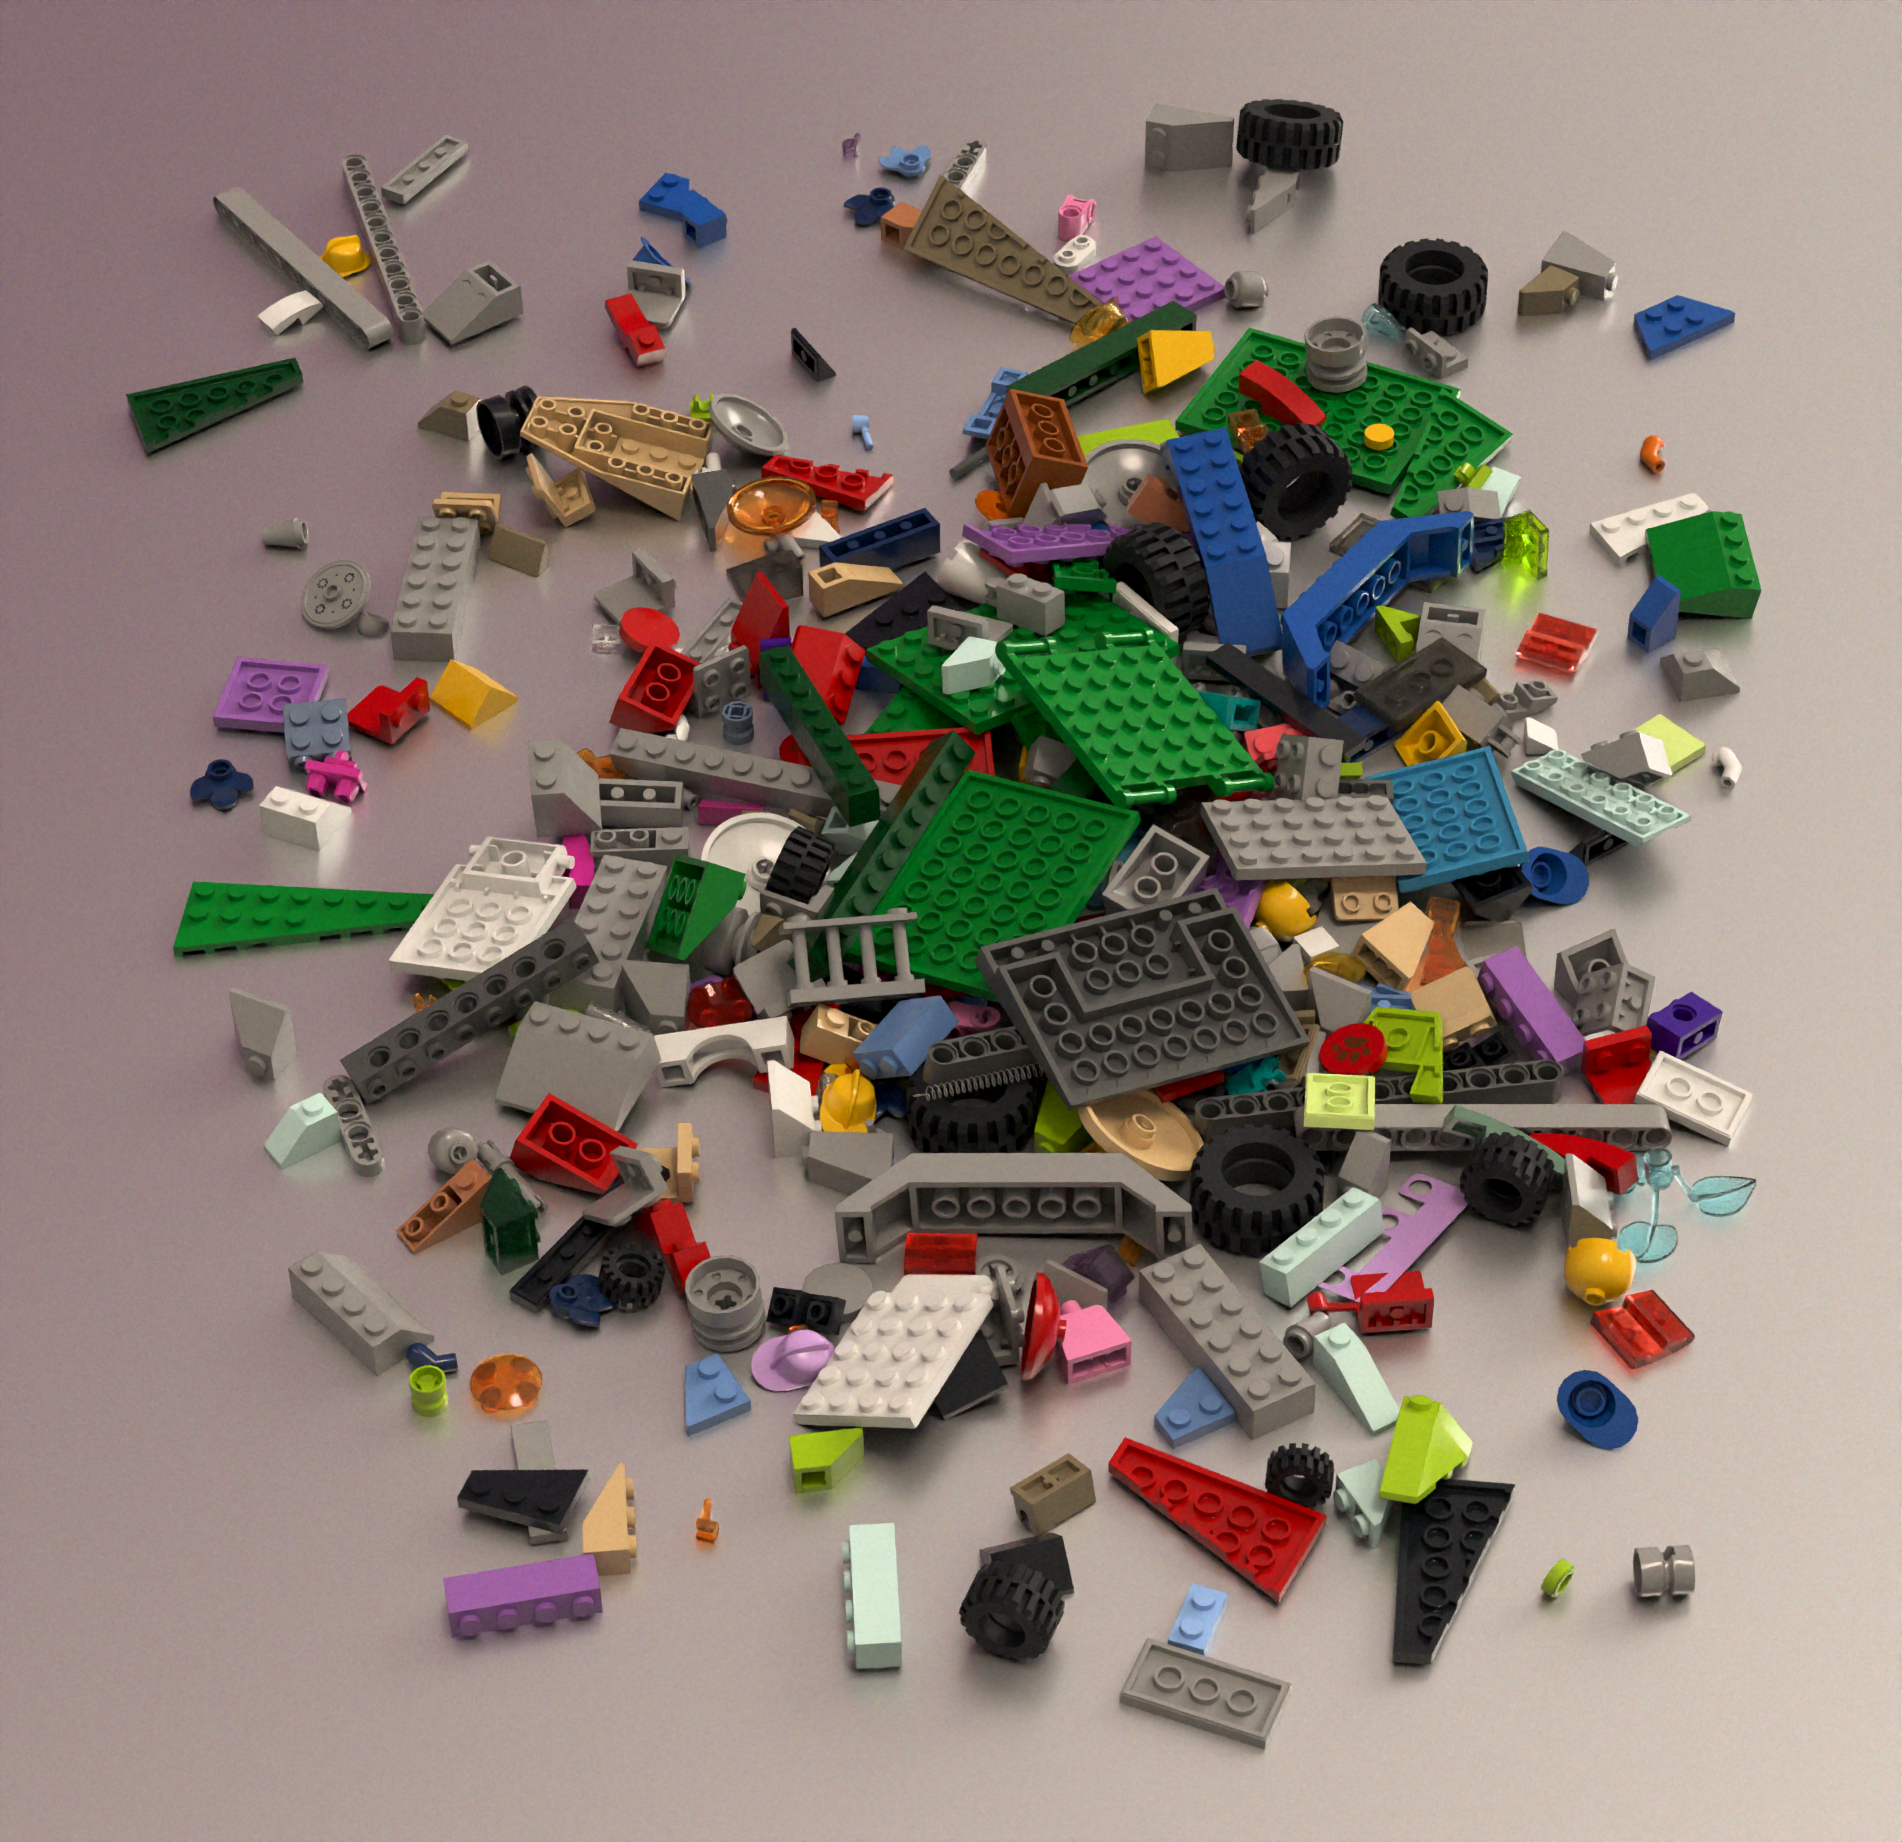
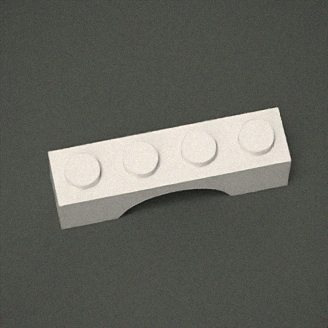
M787 1016L654 1036L661 1057V1061L655 1069L661 1088L694 1083L698 1075L705 1068L725 1059L737 1058L747 1060L753 1063L760 1073L768 1072L767 1061L774 1060L787 1069H792L794 1066V1037Z

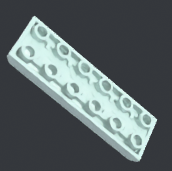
M1552 750L1548 754L1533 761H1528L1511 771V776L1518 786L1636 847L1653 840L1666 830L1681 827L1691 821V815L1677 809L1675 806L1669 805L1653 795L1633 787L1629 783H1625L1609 773L1588 764L1586 761L1566 753L1564 750Z

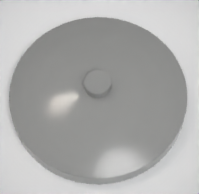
M1121 439L1102 444L1085 456L1088 469L1081 484L1087 483L1094 491L1099 489L1107 503L1103 508L1108 517L1100 522L1108 527V524H1117L1118 527L1135 530V524H1145L1127 512V503L1147 474L1154 478L1156 476L1162 477L1170 483L1171 489L1177 492L1171 470H1166L1159 444L1139 439Z

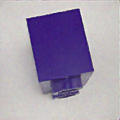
M1692 991L1680 999L1673 1000L1670 1005L1658 1012H1653L1647 1019L1646 1025L1652 1033L1650 1049L1657 1053L1659 1051L1665 1052L1682 1060L1717 1038L1723 1011Z

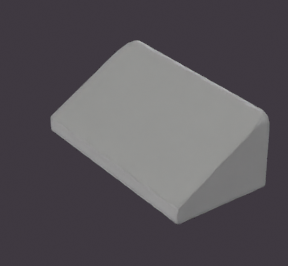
M1049 1259L1046 1262L1043 1273L1052 1283L1059 1299V1306L1067 1301L1075 1300L1081 1309L1101 1305L1108 1312L1107 1288Z

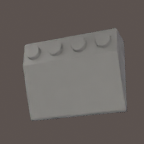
M534 1001L518 1027L494 1098L495 1102L535 1113L547 1094L550 1093L618 1132L661 1061L654 1035Z

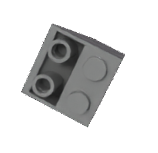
M1336 640L1330 651V704L1328 707L1341 714H1345L1348 710L1357 707L1373 695H1377L1397 682L1400 673L1355 648Z
M1637 730L1622 733L1619 735V740L1611 743L1609 741H1602L1593 744L1590 747V751L1581 754L1584 761L1621 780L1643 787L1672 777L1663 741L1651 737L1649 734L1640 733Z

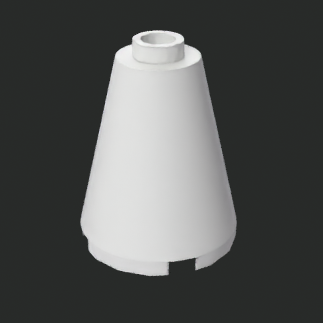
M964 539L954 548L958 552L952 560L947 557L943 563L938 577V585L947 593L981 605L986 603L985 596L988 594L985 580L991 577L1005 580L1009 578V575L978 555L982 547L968 539Z

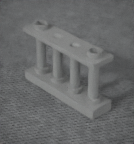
M893 908L887 910L885 915L809 921L807 916L788 917L787 922L782 923L779 927V935L792 934L797 984L794 985L793 990H789L786 994L787 1008L817 1006L819 1003L833 1005L921 997L925 993L924 979H915L914 975L910 972L906 925L913 924L918 919L917 912L908 913L907 908ZM892 926L897 976L894 977V981L881 982V977H877L872 927ZM859 929L864 979H861V984L848 985V981L844 980L839 930ZM825 931L830 981L827 982L828 987L814 988V983L810 982L805 933Z

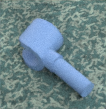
M853 415V433H862L866 448L871 450L874 446L869 435L868 416Z

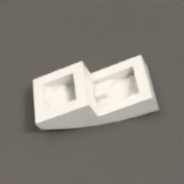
M307 290L279 300L257 317L265 327L278 336L295 320H298L303 325L324 306Z

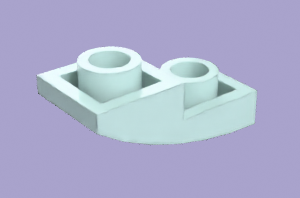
M1493 466L1491 469L1493 472L1481 489L1498 492L1502 517L1507 504L1510 503L1521 477Z

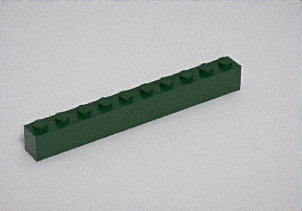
M954 730L929 743L814 920L870 916L976 753ZM859 929L839 930L842 959L859 934ZM825 931L805 933L811 983L820 978L823 979L830 976ZM793 950L786 963L796 972Z

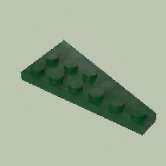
M290 358L126 394L146 452L149 453L304 382L303 374L296 358Z

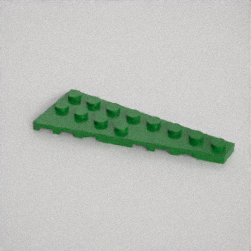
M193 881L174 942V956L183 957V952L204 950L205 954L215 953V948L236 946L237 951L248 950V947L258 943H265L274 947L320 941V936L341 934V939L351 938V933L373 931V935H380L391 928L399 927L402 930L408 929L409 931L434 894Z

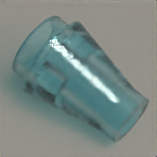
M1371 304L1362 316V323L1365 324L1366 329L1391 338L1393 341H1398L1404 334L1405 327L1383 305Z

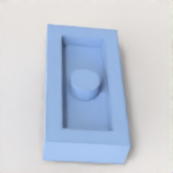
M1192 1583L1168 1638V1644L1205 1656L1228 1603V1593Z

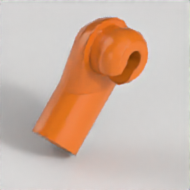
M1650 435L1645 438L1639 456L1654 473H1659L1665 467V462L1657 455L1661 452L1659 448H1664V441L1656 435Z

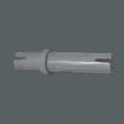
M491 1140L480 1142L477 1145V1159L487 1168L488 1173L503 1186L506 1192L524 1210L529 1219L532 1221L534 1219H541L548 1211V1204L538 1196L528 1182L516 1171L514 1162L509 1157L502 1155Z

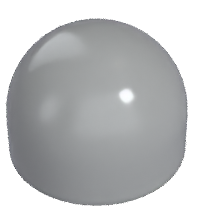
M365 611L360 613L357 622L359 633L366 637L380 636L387 631L389 626L387 619Z

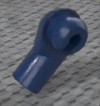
M421 1343L412 1344L406 1352L408 1362L416 1369L432 1365L440 1368L444 1373L458 1370L455 1353L437 1356Z

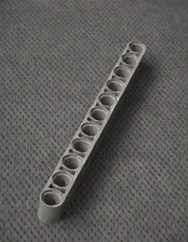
M361 154L346 155L342 159L344 186L400 340L408 345L419 344L426 338L423 310L367 160Z
M236 186L213 197V204L219 216L301 291L307 290L324 306L321 309L364 348H373L393 338L394 331L387 317L242 187Z
M1375 1104L1374 1130H1370L1391 1139L1390 1151H1472L1475 1140L1442 1131L1444 1118L1455 1105L1490 1116L1522 1131L1528 1136L1531 1133L1574 1135L1608 1143L1626 1151L1661 1150L1667 1147L1672 1140L1667 1113L1663 1107L1655 1104ZM1304 1105L1299 1107L1293 1115L1296 1137H1301L1309 1144V1148L1312 1147L1315 1151H1349L1358 1130L1304 1127Z

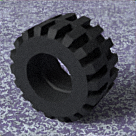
M800 826L796 827L790 833L776 860L765 890L808 904L811 897L818 894L835 854V842Z
M1496 1132L1491 1133L1488 1137L1483 1136L1475 1144L1460 1176V1191L1465 1194V1201L1473 1205L1472 1209L1477 1213H1482L1485 1215L1484 1218L1490 1221L1493 1219L1498 1221L1499 1224L1506 1225V1223H1510L1513 1226H1519L1521 1222L1528 1224L1532 1222L1533 1218L1537 1219L1541 1214L1556 1179V1171L1553 1170L1555 1167L1554 1162L1547 1158L1549 1154L1544 1149H1539L1537 1147L1538 1144L1532 1140L1530 1142L1525 1140L1524 1136L1518 1134L1517 1136H1512L1509 1132H1503L1502 1135Z
M997 1560L991 1561L990 1565H983L980 1571L978 1570L962 1602L959 1614L961 1615V1624L966 1627L965 1631L981 1647L984 1646L990 1652L1000 1654L1008 1659L1027 1660V1658L1035 1659L1039 1657V1654H1043L1047 1650L1064 1614L1065 1603L1061 1599V1592L1054 1588V1583L1050 1579L1043 1577L1041 1572L1036 1569L1032 1570L1022 1563L1015 1564L1013 1561L1007 1560L1002 1563Z

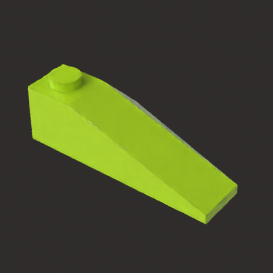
M1423 1395L1404 1396L1388 1454L1379 1498L1417 1504L1435 1490L1438 1480L1441 1478L1449 1479L1456 1466L1463 1468L1468 1463L1473 1442L1441 1402L1432 1401L1429 1397Z

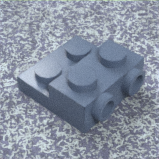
M346 698L283 704L286 754L289 767L305 769L307 759L324 762L326 757L334 758L338 750L347 751L349 761H352Z

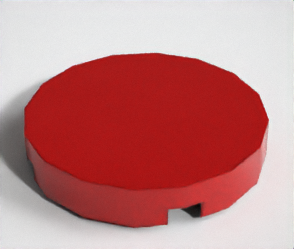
M637 607L629 609L623 614L619 624V634L623 641L635 651L643 654L651 640L675 650L680 636L678 626L671 618L651 608Z

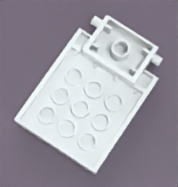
M490 836L486 837L482 845L471 844L469 854L473 858L468 865L455 864L388 960L391 971L403 972L407 975L418 974L433 976L437 979L448 978L467 982L547 933L577 888L574 878L562 877L566 868L573 869L575 865L574 856L567 855L564 845Z
M908 1274L894 1287L893 1292H873L830 1356L827 1366L819 1372L817 1378L794 1411L793 1416L798 1425L916 1428L994 1306L992 1300H998L1000 1296L999 1288L993 1286L992 1280L986 1275Z

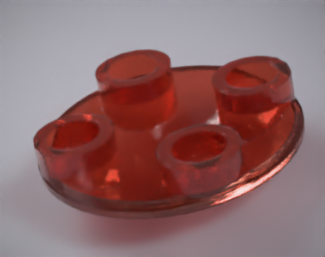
M727 977L722 982L711 983L704 987H695L689 993L688 1017L699 1029L747 1022L754 1011V1005L747 1000L735 977Z

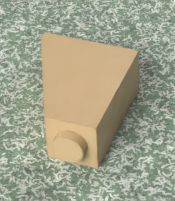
M1410 901L1361 934L1350 956L1379 983L1391 986L1395 990L1405 991L1414 976L1434 922Z

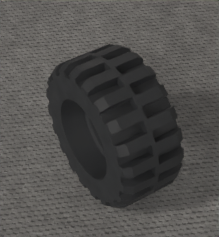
M1283 99L1255 100L1251 103H1246L1240 110L1236 149L1242 158L1248 159L1253 163H1260L1263 166H1272L1279 169L1287 168L1289 170L1328 168L1334 165L1340 157L1344 121L1339 112H1335L1334 109L1326 108L1320 104L1316 105L1306 101L1300 102L1298 100Z
M1426 238L1420 239L1419 242H1406L1403 247L1399 245L1383 259L1379 275L1378 305L1385 318L1392 325H1398L1400 330L1405 332L1412 327L1421 335L1430 331L1435 332L1437 335L1445 334V336L1453 335L1456 331L1461 333L1467 330L1469 326L1472 327L1485 312L1488 286L1487 266L1477 253H1474L1471 248L1467 246L1462 247L1455 241L1445 242L1444 239L1428 240Z
M1295 423L1294 426L1287 424L1281 426L1278 431H1270L1266 434V438L1253 444L1254 448L1250 452L1247 451L1243 456L1242 465H1238L1256 523L1259 521L1278 540H1285V538L1287 540H1295L1300 535L1308 536L1312 534V530L1325 526V522L1330 517L1334 518L1338 513L1337 509L1339 506H1343L1347 500L1346 493L1351 490L1353 475L1349 458L1319 426L1307 425L1306 423ZM1299 477L1294 483L1288 486L1294 479Z
M1151 522L1114 538L1104 554L1103 563L1105 565L1102 569L1109 573L1108 578H1114L1117 583L1124 582L1179 629L1178 638L1197 631L1207 618V611L1210 607V600L1208 599V594L1210 593L1209 585L1205 581L1207 576L1205 570L1200 566V559L1197 553H1194L1191 549L1192 545L1187 539L1182 538V534L1178 530L1172 529V526L1164 523ZM1109 593V600L1112 602L1113 593Z
M925 1061L908 1077L906 1099L909 1133L925 1153L929 1151L930 1153H1015V1150L1021 1151L1029 1143L1028 1140L1034 1135L1037 1122V1081L1032 1073V1069H1030L1031 1079L1027 1076V1070L1024 1071L1025 1081L1021 1077V1072H1018L1019 1082L1015 1078V1073H1012L1013 1083L1010 1082L1009 1074H1006L1007 1084L1004 1083L1003 1075L1000 1076L1002 1080L1001 1086L998 1084L997 1077H994L996 1081L995 1087L992 1085L991 1078H988L990 1082L989 1088H987L985 1079H983V1090L980 1088L979 1080L976 1081L978 1085L977 1091L974 1089L973 1082H970L972 1086L971 1092L968 1090L967 1083H964L966 1093H963L961 1084H959V1095L956 1092L955 1085L952 1086L954 1090L953 1096L950 1094L949 1087H946L948 1097H945L943 1088H940L942 1093L941 1099L938 1096V1088H933L936 1094V1099L934 1100L931 1093L932 1089L928 1087L927 1093L930 1095V1101H927L926 1095L913 1097L916 1094H925L927 1086H930L923 1080L922 1076ZM976 1098L990 1101L993 1104L970 1109L957 1107L951 1103L962 1099Z
M1250 1124L1244 1125L1243 1129L1236 1130L1235 1127L1226 1129L1224 1135L1217 1134L1209 1139L1208 1145L1204 1144L1198 1150L1196 1158L1192 1162L1190 1182L1192 1218L1199 1225V1230L1207 1238L1212 1236V1241L1222 1248L1226 1245L1230 1247L1232 1252L1241 1254V1251L1250 1252V1255L1260 1256L1261 1252L1270 1253L1323 1211L1325 1172L1323 1164L1320 1162V1157L1312 1147L1309 1148V1144L1301 1137L1294 1138L1292 1132L1283 1128L1281 1131L1274 1130V1126L1264 1125L1263 1128ZM1246 1184H1264L1280 1191L1270 1195L1254 1196L1241 1193L1234 1188Z

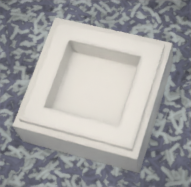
M1322 926L1293 938V944H1299L1301 955L1310 965L1339 955V945Z

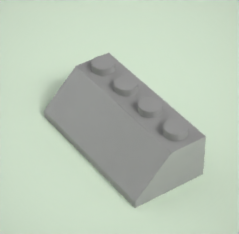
M317 1250L288 1267L292 1297L376 1376L407 1358L406 1352L412 1344L421 1343L426 1346L435 1340L434 1335L350 1257Z

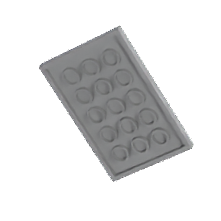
M1378 795L1368 798L1341 796L1338 799L1325 800L1318 797L1307 798L1306 802L1288 798H1278L1269 801L1257 799L1232 802L1215 800L1213 802L1201 803L1200 815L1235 881L1425 875L1427 863L1387 797Z

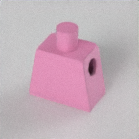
M1075 1300L1067 1301L1060 1306V1319L1066 1320L1067 1324L1064 1342L1056 1341L1055 1348L1067 1384L1131 1365V1339L1103 1306L1094 1305L1081 1309Z

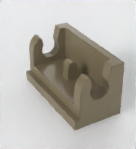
M1069 1453L1010 1487L1019 1520L1022 1521L1028 1516L1031 1532L1036 1536L1041 1535L1096 1502L1091 1469Z

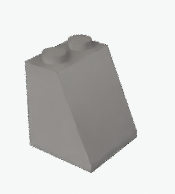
M561 738L528 741L531 799L537 838L589 834L591 830H602L598 774Z

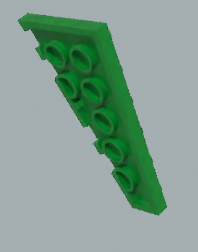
M1441 388L1390 515L1395 519L1433 514L1439 508L1437 491L1458 489L1463 484L1452 476L1458 466L1462 467L1465 462L1473 466L1474 469L1482 464L1486 465L1510 443L1513 433Z

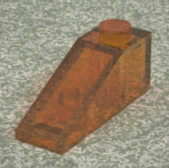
M1436 915L1420 987L1465 967L1443 916Z

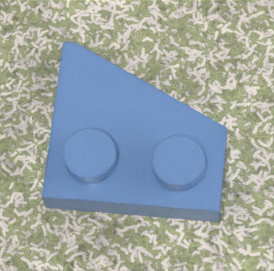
M718 1353L685 1366L686 1433L688 1436L751 1410L750 1398Z

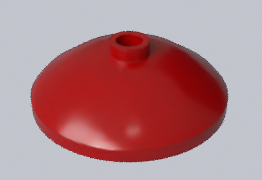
M1036 1272L1034 1276L1024 1330L1025 1346L1022 1347L1020 1378L1025 1381L1036 1377L1044 1368L1054 1352L1056 1341L1064 1342L1067 1321L1060 1319L1058 1296L1050 1279L1045 1273Z

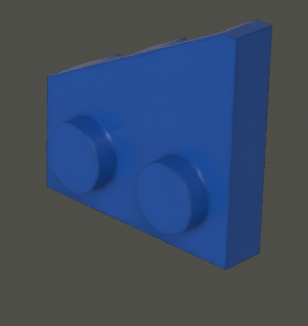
M664 173L639 200V210L683 222L682 213L688 192L690 191L689 179L677 176L676 174Z

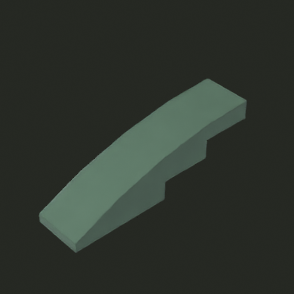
M1455 1105L1444 1118L1442 1131L1473 1139L1475 1144L1483 1136L1488 1137L1489 1134L1495 1132L1499 1135H1502L1503 1132H1509L1512 1136H1517L1518 1134L1524 1136V1139L1529 1142L1531 1140L1538 1144L1537 1147L1539 1149H1544L1549 1154L1547 1158L1553 1160L1555 1165L1553 1170L1556 1171L1553 1188L1561 1190L1565 1159L1555 1151L1522 1131L1490 1116Z

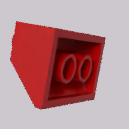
M800 625L796 628L791 650L839 726L845 724L865 650L844 633Z
M651 640L620 693L609 723L619 728L648 734L674 729L694 694L693 668L702 663Z

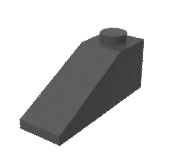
M727 469L691 474L693 500L710 552L717 550L734 511L733 498L738 497L735 480L730 481Z

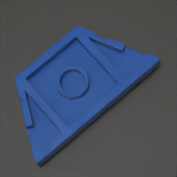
M1676 295L1634 314L1633 324L1636 331L1640 334L1639 339L1642 345H1645L1647 348V358L1653 360L1734 323L1735 313L1724 308Z

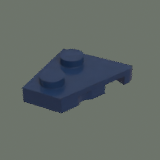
M1516 516L1474 522L1472 565L1475 571H1480L1524 544L1525 533Z

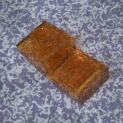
M1256 409L1228 413L1227 422L1230 430L1245 454L1254 448L1253 444L1267 437L1266 434L1269 433L1266 423H1261Z

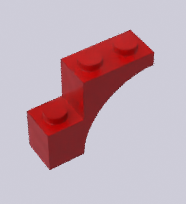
M669 1198L662 1201L660 1199L652 1206L641 1208L642 1213L634 1215L633 1219L636 1228L643 1231L659 1251L673 1280L677 1294H686V1279L691 1270L700 1262L711 1258L706 1242H696L683 1203H671Z

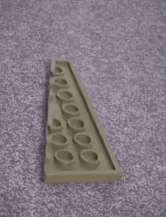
M939 176L903 249L912 255L1096 333L1108 308L947 178Z

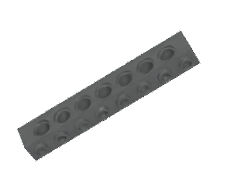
M571 917L345 1056L340 1062L367 1105L516 1013L529 1007L534 1001L541 999L599 963V960L590 942Z

